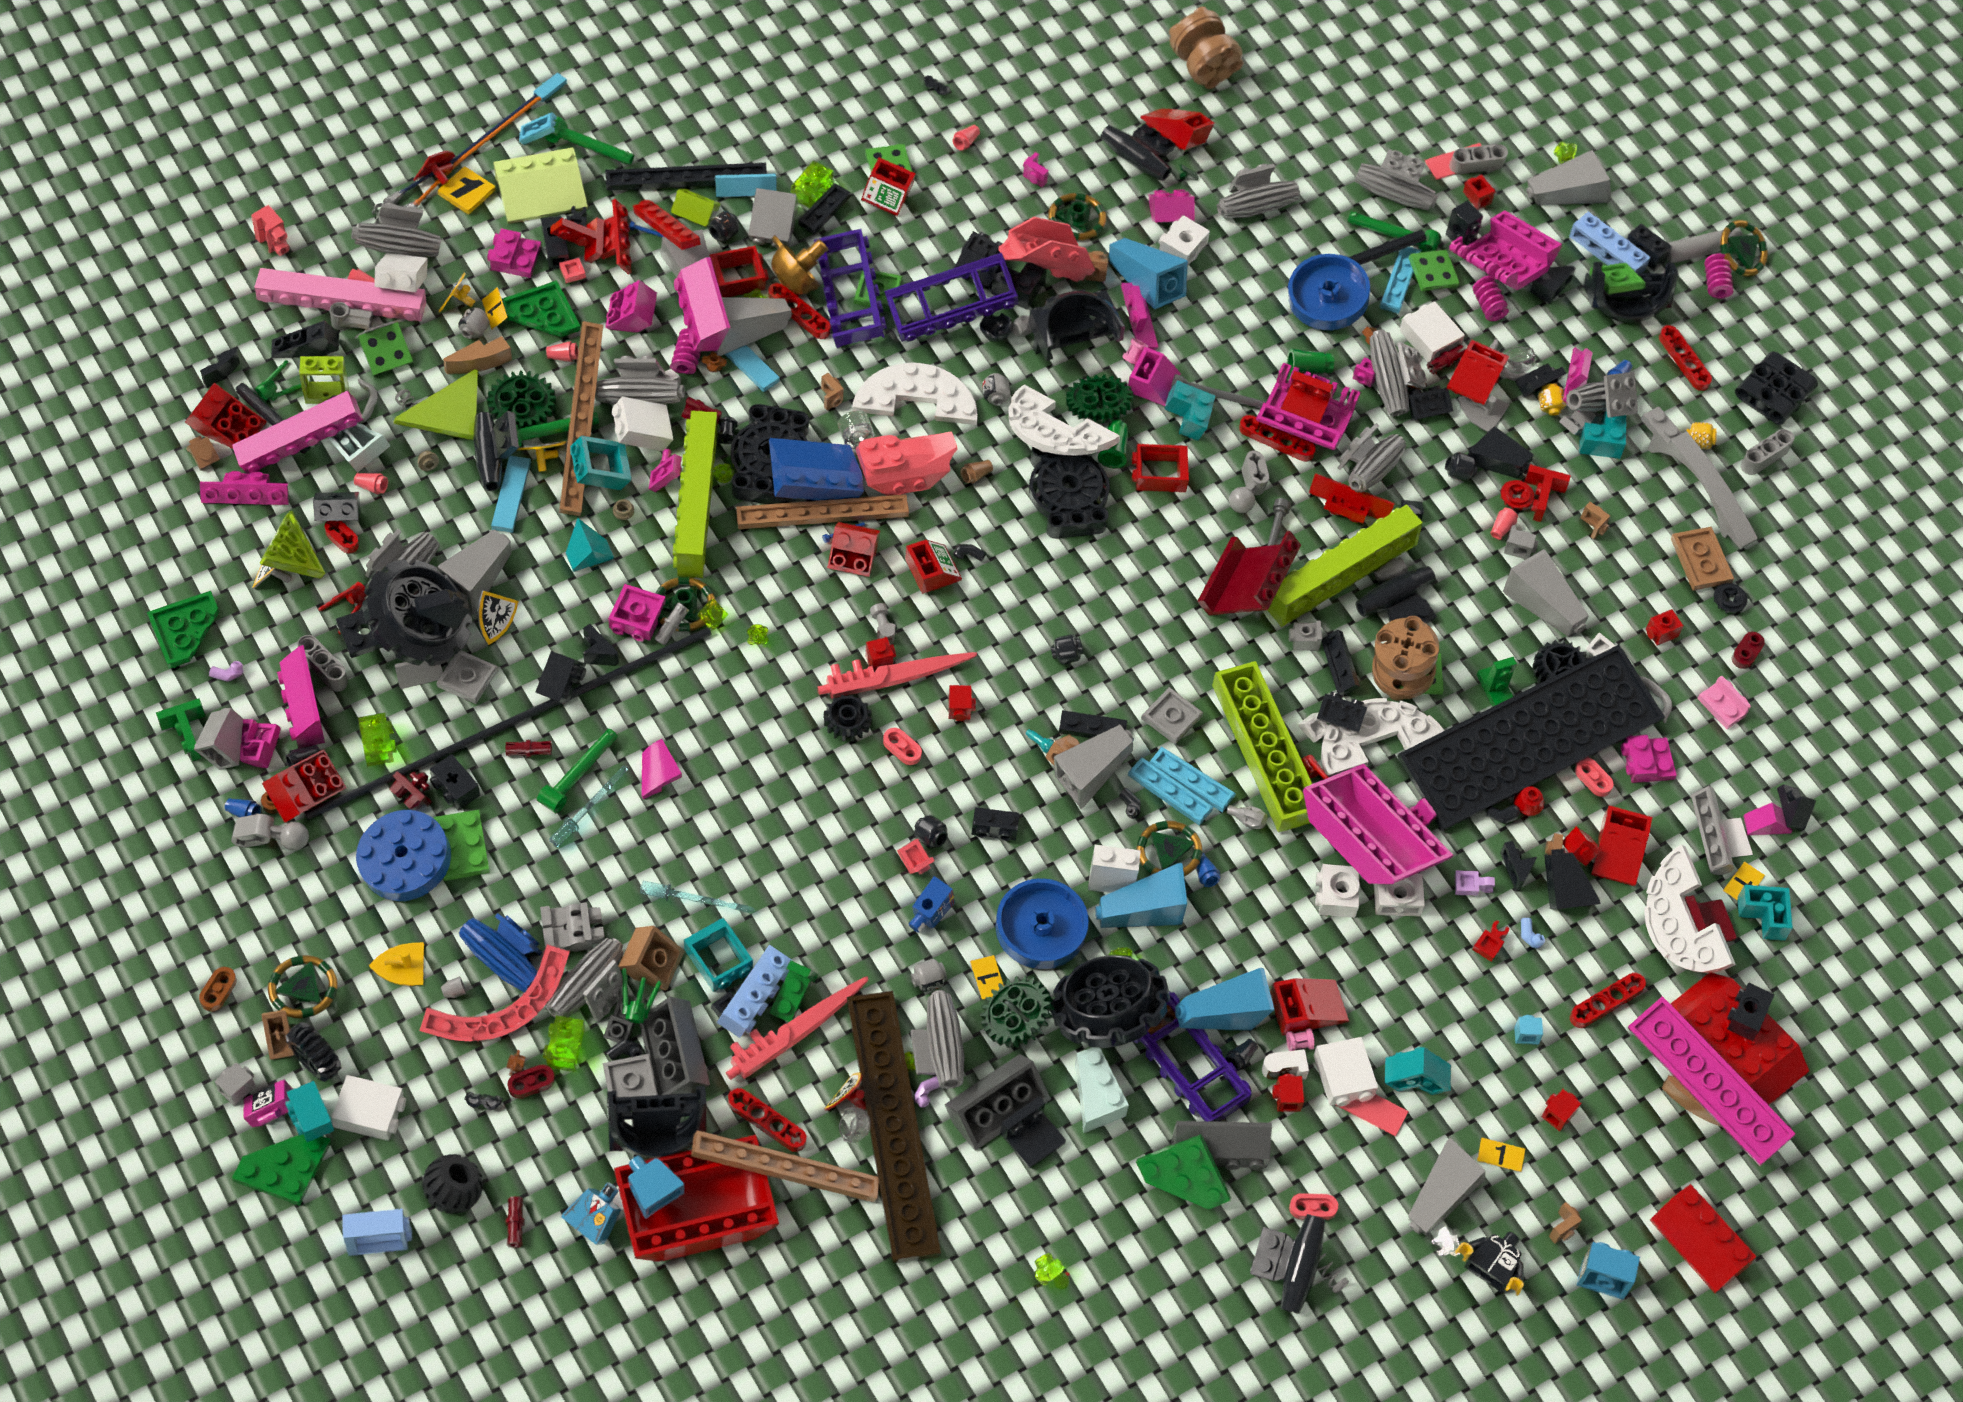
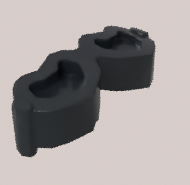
M932 75L924 77L926 87H935L938 95L952 93L949 86L938 82Z
M473 1092L467 1093L464 1098L470 1107L476 1108L483 1104L490 1111L498 1108L503 1101V1098L499 1095L483 1094L482 1096Z

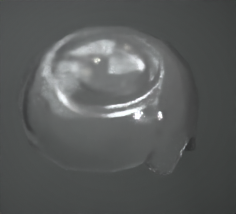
M1516 346L1505 353V355L1509 356L1506 366L1514 373L1528 372L1535 365L1536 353L1532 347L1528 349L1523 346Z
M855 1106L847 1107L839 1124L840 1135L846 1142H860L869 1133L871 1127L870 1117L862 1108Z

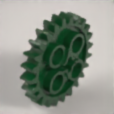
M520 370L519 375H515L512 371L511 377L504 374L503 381L496 379L497 385H491L492 391H488V411L493 419H498L505 412L510 411L515 414V422L520 429L539 425L540 421L547 423V417L552 418V411H555V390L552 389L551 383L546 384L545 377L539 379L538 373L533 377L531 376V371L526 375H523L522 370Z
M1095 374L1094 378L1087 376V380L1080 378L1079 383L1073 382V387H1068L1069 392H1066L1068 411H1072V416L1078 415L1079 420L1082 418L1086 420L1088 418L1092 419L1095 423L1098 420L1105 423V420L1108 419L1113 422L1114 417L1121 419V414L1127 415V411H1131V406L1133 405L1131 386H1127L1126 381L1121 382V378L1114 380V375L1106 378V374H1103L1102 377H1098ZM1097 389H1100L1102 409L1099 408Z
M1015 976L1014 982L1007 979L1005 986L999 983V990L992 989L993 996L985 998L989 1003L982 1005L985 1012L981 1013L980 1016L983 1019L981 1025L984 1027V1032L993 1042L996 1041L999 1046L1005 1044L1009 1048L1013 1043L1017 1048L1020 1041L1027 1045L1028 1038L1031 1037V1039L1036 1040L1035 1033L1043 1034L1041 1027L1049 1026L1045 1020L1053 1017L1049 1012L1054 1009L1051 1004L1053 998L1049 995L1050 992L1041 981L1037 982L1034 977L1029 980L1027 976H1024L1021 981L1018 976ZM1008 1001L1010 1004L1013 1005V1007L1018 1012L1022 1013L1030 1021H1024L1014 1010H1011L1010 1007L1004 1002Z

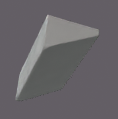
M426 661L420 666L407 662L395 665L401 689L437 681L443 673L441 664L429 666Z

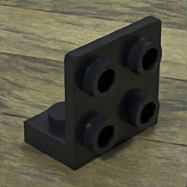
M1040 1096L1004 1120L1001 1125L1000 1134L1028 1168H1032L1066 1143V1139L1043 1113L1045 1102Z

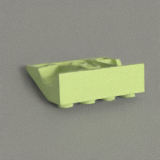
M573 148L494 162L495 179L499 185L508 224L569 213L572 206H576V211L583 210V207L588 209L578 162Z

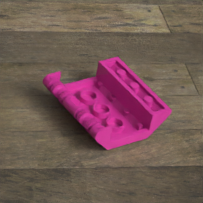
M1505 210L1490 219V232L1467 246L1463 244V237H1459L1449 246L1451 252L1516 290L1521 289L1547 273L1562 248L1561 243Z
M1283 363L1279 370L1276 384L1267 402L1263 403L1256 421L1335 450L1339 446L1352 418L1361 392L1352 389L1348 401L1345 403L1350 389L1345 386L1340 400L1337 401L1332 398L1337 390L1338 383L1333 382V394L1322 420L1318 424L1281 409L1291 385L1292 374L1294 370L1299 372V368L1294 367L1290 379L1287 381L1292 365ZM1306 372L1305 375L1311 376V373ZM1315 374L1313 375V378L1330 384V380Z

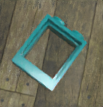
M580 436L570 446L577 483L622 490L632 480L625 444ZM589 452L607 455L610 472L592 469Z
M724 917L684 939L685 952L713 992L718 989L723 990L738 978H745L753 969L752 957ZM724 937L741 963L714 978L697 952Z

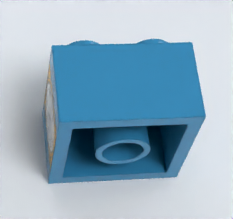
M1593 1242L1582 1259L1576 1285L1623 1300L1635 1282L1640 1257L1628 1250L1611 1248L1603 1242Z

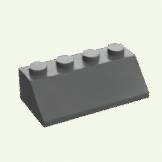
M668 997L650 1009L648 1019H644L643 1024H640L646 1054H650L658 1095L696 1093V1086H705L706 1088L710 1086L691 1004L688 1000Z
M1019 1054L944 1105L955 1127L976 1151L1000 1134L1001 1125L1004 1120L1040 1096L1045 1103L1051 1099L1033 1060Z
M1176 1121L1171 1145L1202 1134L1217 1167H1226L1229 1170L1239 1168L1262 1170L1267 1168L1270 1160L1272 1123Z

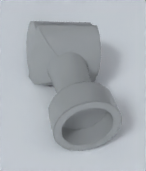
M875 604L870 608L872 618L877 619L878 622L877 639L887 637L891 645L894 643L896 626L893 623H889L886 618L888 614L886 604Z

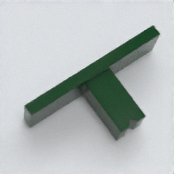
M1180 164V169L1183 171L1179 174L1180 179L1184 180L1191 176L1198 180L1197 173Z

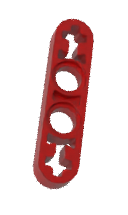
M774 283L770 285L768 298H783L787 304L789 302L797 304V307L791 308V318L817 339H825L830 335L831 325L827 319L783 284ZM804 314H809L812 316V318L809 320H804L801 318V316Z
M1671 325L1664 326L1659 334V340L1696 390H1707L1712 381L1711 374L1678 329ZM1675 348H1682L1685 353H1678L1675 351ZM1686 363H1693L1696 368H1689L1686 366Z
M1246 415L1241 418L1239 431L1243 435L1300 461L1308 462L1313 459L1315 445L1312 442L1256 421L1255 416ZM1270 431L1273 436L1265 437L1262 432ZM1284 439L1290 440L1292 445L1285 446L1281 441Z
M1630 973L1576 1005L1569 1016L1571 1024L1577 1028L1587 1027L1637 997L1645 988V978L1639 973ZM1631 982L1639 983L1638 987L1634 985L1631 988H1629V990H1627V987H1629ZM1617 990L1621 992L1623 998L1620 1000L1614 999L1611 991ZM1593 1002H1602L1605 1006V1009H1595L1593 1006ZM1588 1009L1589 1013L1586 1014L1584 1019L1576 1017L1577 1014L1582 1015L1586 1013Z
M742 1088L733 1089L729 1093L728 1105L733 1112L788 1150L799 1152L805 1148L807 1136L803 1129ZM734 1097L737 1099L743 1097V1103L738 1102L735 1104ZM760 1108L765 1114L759 1119L754 1118L751 1115L752 1110ZM778 1121L784 1127L781 1131L775 1132L771 1130L770 1125ZM791 1136L793 1138L800 1136V1143L796 1141L793 1144Z

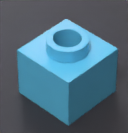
M1532 1015L1519 1017L1514 1026L1515 1043L1539 1044L1543 1036L1542 1018H1535Z

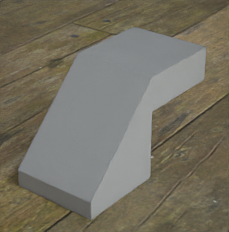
M1575 411L1571 416L1564 415L1559 422L1574 435H1580L1585 422L1596 424L1601 420L1602 416L1597 412Z

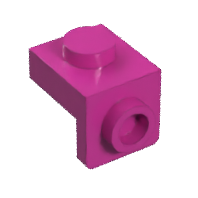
M1035 152L1024 161L1023 176L1033 184L1043 188L1047 184L1049 170L1038 164L1039 154Z
M1364 357L1360 365H1356L1352 379L1371 388L1376 380L1375 372L1373 371L1371 360Z
M1425 798L1409 808L1426 827L1437 816Z

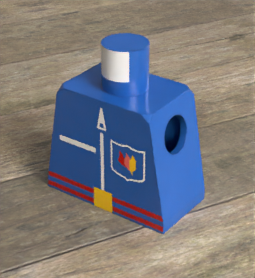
M934 876L913 904L912 908L915 917L908 925L918 933L925 925L933 929L955 904L953 889Z

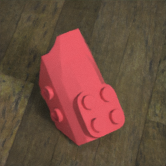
M1033 217L1010 229L1007 240L999 246V251L1005 260L1033 263L1039 267L1049 269L1051 274L1057 278L1066 277L1072 281L1079 282V280H1084L1086 276H1090L1095 271L1086 248L1078 245L1070 225L1066 223Z
M952 432L904 439H899L893 435L869 438L861 441L855 450L867 485L886 496L927 490L933 487L950 472V461L958 448Z

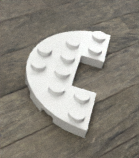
M896 364L876 372L861 385L852 405V412L894 416L896 399L937 404L935 421L977 425V408L969 389L953 374L929 364Z
M1026 385L1020 387L1011 398L1009 423L1012 430L1023 442L1039 449L1041 452L1059 455H1085L1108 450L1119 443L1120 435L1088 418L1073 428L1047 414L1055 409L1056 401Z
M1387 698L1362 701L1364 702L1363 706L1367 707V711L1359 733L1329 724L1322 742V766L1325 774L1331 777L1361 764L1367 766L1369 761L1361 748L1362 746L1397 735L1404 749L1407 750L1443 732L1444 729L1432 716L1425 715L1410 703L1387 701Z
M1680 845L1660 863L1661 867L1649 882L1646 892L1648 894L1647 907H1644L1645 922L1649 936L1664 957L1682 968L1703 973L1728 969L1736 964L1720 926L1714 923L1698 932L1683 897L1702 886L1686 846Z

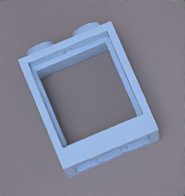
M403 1209L342 1215L343 1239L348 1256L408 1250V1241H412V1230L409 1217H404Z

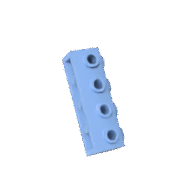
M1587 212L1573 224L1569 237L1606 265L1627 263L1636 273H1643L1646 270L1650 257L1614 229L1603 223L1598 217Z
M769 945L717 1023L741 1038L745 1031L750 1033L757 1022L753 1018L756 1014L762 1015L768 1006L765 1002L768 996L773 999L780 988L776 985L778 981H785L789 972L786 968L792 959Z

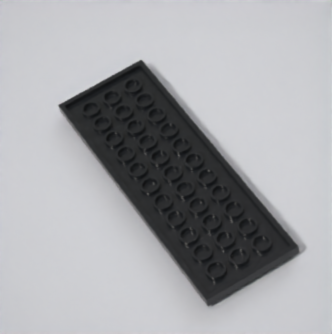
M1620 644L1399 753L1397 757L1422 799L1425 798L1437 814L1434 819L1443 832L1518 794L1524 788L1532 787L1663 721L1665 716Z

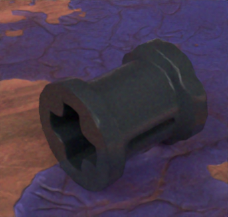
M732 417L720 418V432L717 434V440L722 444L730 445L734 440V432L738 422Z

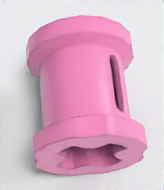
M1132 338L1127 353H1124L1122 357L1136 365L1144 347L1148 348V346L1144 342Z
M1306 1029L1305 1032L1286 1033L1289 1051L1302 1048L1314 1049V1036L1311 1029Z

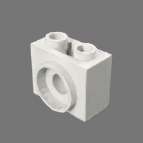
M1183 215L1178 221L1173 222L1167 234L1164 233L1161 236L1159 250L1186 259L1189 265L1208 244L1210 231Z
M1323 864L1321 871L1316 873V886H1319V892L1316 893L1315 905L1319 906V915L1355 918L1359 908V873L1352 866ZM1337 889H1341L1345 891V893H1341Z
M1422 874L1412 875L1394 884H1374L1376 915L1421 916L1425 906Z

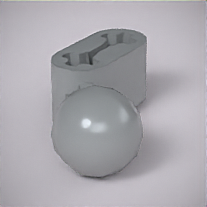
M1258 451L1248 452L1244 460L1242 474L1246 486L1237 487L1229 495L1230 507L1235 512L1247 513L1252 510L1255 505L1254 495H1261L1269 480L1265 458Z
M255 814L236 819L231 842L239 847H252L267 844L270 842V838L280 840L286 849L298 851L307 844L309 833L306 827L299 822H290L282 827L274 825L275 821L269 815Z

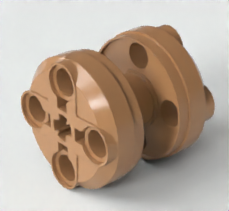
M1206 7L1197 8L1169 30L1171 48L1180 59L1187 61V70L1194 82L1204 85L1207 89L1216 87L1243 66L1241 47L1230 35L1225 34V26L1219 15L1214 11L1208 10Z
M1417 616L1395 619L1384 625L1377 633L1375 640L1372 675L1376 685L1395 701L1411 699L1422 695L1431 687L1435 679L1436 662L1439 654L1437 635L1430 626L1422 622ZM1414 628L1416 629V631H1410L1408 629ZM1400 684L1403 686L1402 689H1396L1394 687L1399 686Z

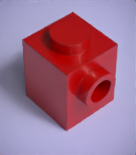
M1673 609L1651 617L1646 627L1648 637L1658 646L1679 637L1684 625Z
M887 637L866 642L865 657L869 667L872 666L875 672L880 666L893 665V657H896L894 645L889 644Z
M949 685L948 719L956 721L970 720L971 711L976 709V698H972L971 686Z
M1577 826L1563 840V845L1567 851L1573 852L1576 859L1585 866L1601 851L1592 837Z
M1284 1074L1278 1077L1276 1085L1272 1086V1097L1277 1099V1112H1301L1304 1104L1302 1076Z
M1562 1089L1558 1095L1553 1093L1545 1103L1548 1106L1541 1117L1560 1132L1577 1113L1581 1103L1574 1094Z

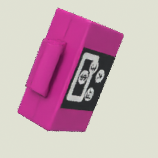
M283 1079L244 1098L243 1118L251 1127H258L288 1113L285 1102L289 1101L287 1092L293 1088Z

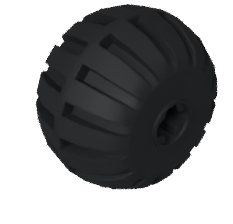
M448 1154L437 1158L427 1167L422 1186L424 1195L432 1207L436 1206V1210L440 1212L445 1211L446 1214H458L469 1210L478 1202L483 1190V1179L480 1169H477V1165L474 1162H470L469 1158L461 1157L458 1154Z

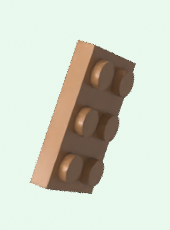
M1712 526L1672 534L1670 539L1692 590L1733 582V574Z

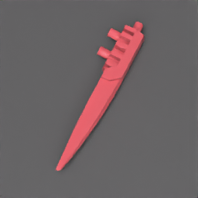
M977 652L944 655L878 667L875 672L872 666L863 670L859 659L852 661L854 672L847 671L845 674H841L839 664H834L830 666L832 675L827 676V684L817 687L819 695L829 693L833 699L841 697V695L847 696L905 683L975 658Z
M868 976L848 985L811 1007L789 1023L784 1024L778 1029L777 1036L771 1030L763 1038L759 1031L754 1029L749 1035L755 1044L749 1045L748 1049L744 1051L738 1042L733 1043L730 1046L735 1053V1056L731 1058L733 1068L726 1072L727 1077L732 1080L740 1075L745 1079L804 1039L845 1005L847 997L854 996L868 982Z

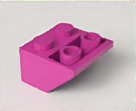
M1176 189L1173 190V193H1169L1166 190H1154V194H1148L1152 221L1174 222L1178 221L1183 215L1195 221V197L1189 194L1188 191Z
M640 280L629 284L618 292H614L610 297L605 328L608 330L638 333L651 326L657 292Z
M1144 347L1129 377L1128 386H1131L1133 394L1165 406L1174 375L1181 376V373L1165 354Z

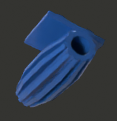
M497 913L495 917L500 921L497 931L475 918H471L464 923L458 934L472 953L502 980L525 993L538 972L525 955L535 951L540 956L542 951L537 947L540 943L508 915L503 918Z

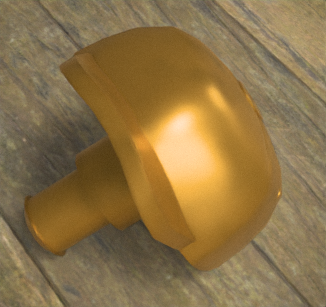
M774 235L771 239L778 249L773 255L771 266L778 280L790 291L798 295L815 291L820 284L810 273V270L818 264L817 260L828 251V247L820 239H817L807 250L803 248L795 255L790 248L782 244L778 237Z

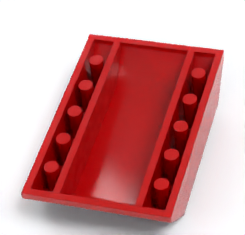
M1709 972L1674 1000L1671 1005L1769 1106L1809 1072L1800 1046L1768 1013L1753 1041L1727 1030L1730 1023L1727 1020V1016L1732 1007L1736 1008L1738 1002L1734 1000L1739 989L1743 988L1733 978ZM1745 1008L1747 1012L1752 1013L1751 1010Z
M756 1135L735 1139L736 1141L759 1146ZM692 1150L657 1157L684 1183V1194L645 1218L629 1186L628 1177L634 1171L629 1164L614 1167L635 1259L662 1262L754 1240L778 1226L779 1221L767 1175L691 1156ZM653 1159L645 1160V1163L647 1164Z

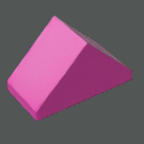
M1772 802L1745 813L1743 816L1748 835L1791 834L1792 829L1786 825L1782 808Z

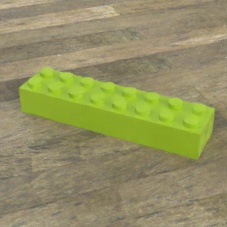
M691 411V418L686 419L687 435L684 438L685 454L682 457L683 471H681L680 476L681 489H679V507H677L676 516L678 521L677 525H675L676 540L673 543V568H677V577L703 578L717 445V412Z
M1407 504L1401 508H1395L1387 517L1377 519L1372 526L1367 529L1362 528L1355 536L1350 539H1344L1334 549L1326 550L1319 558L1311 559L1304 567L1291 571L1284 578L1267 611L1280 627L1285 626L1382 567L1394 557L1396 558L1416 546L1423 522Z
M1254 661L1215 672L1212 687L1277 832L1310 824L1303 789L1312 785V782L1257 662Z

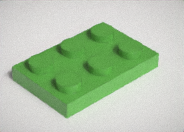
M479 809L433 817L442 827L451 847V861L448 871L444 876V881L490 873Z

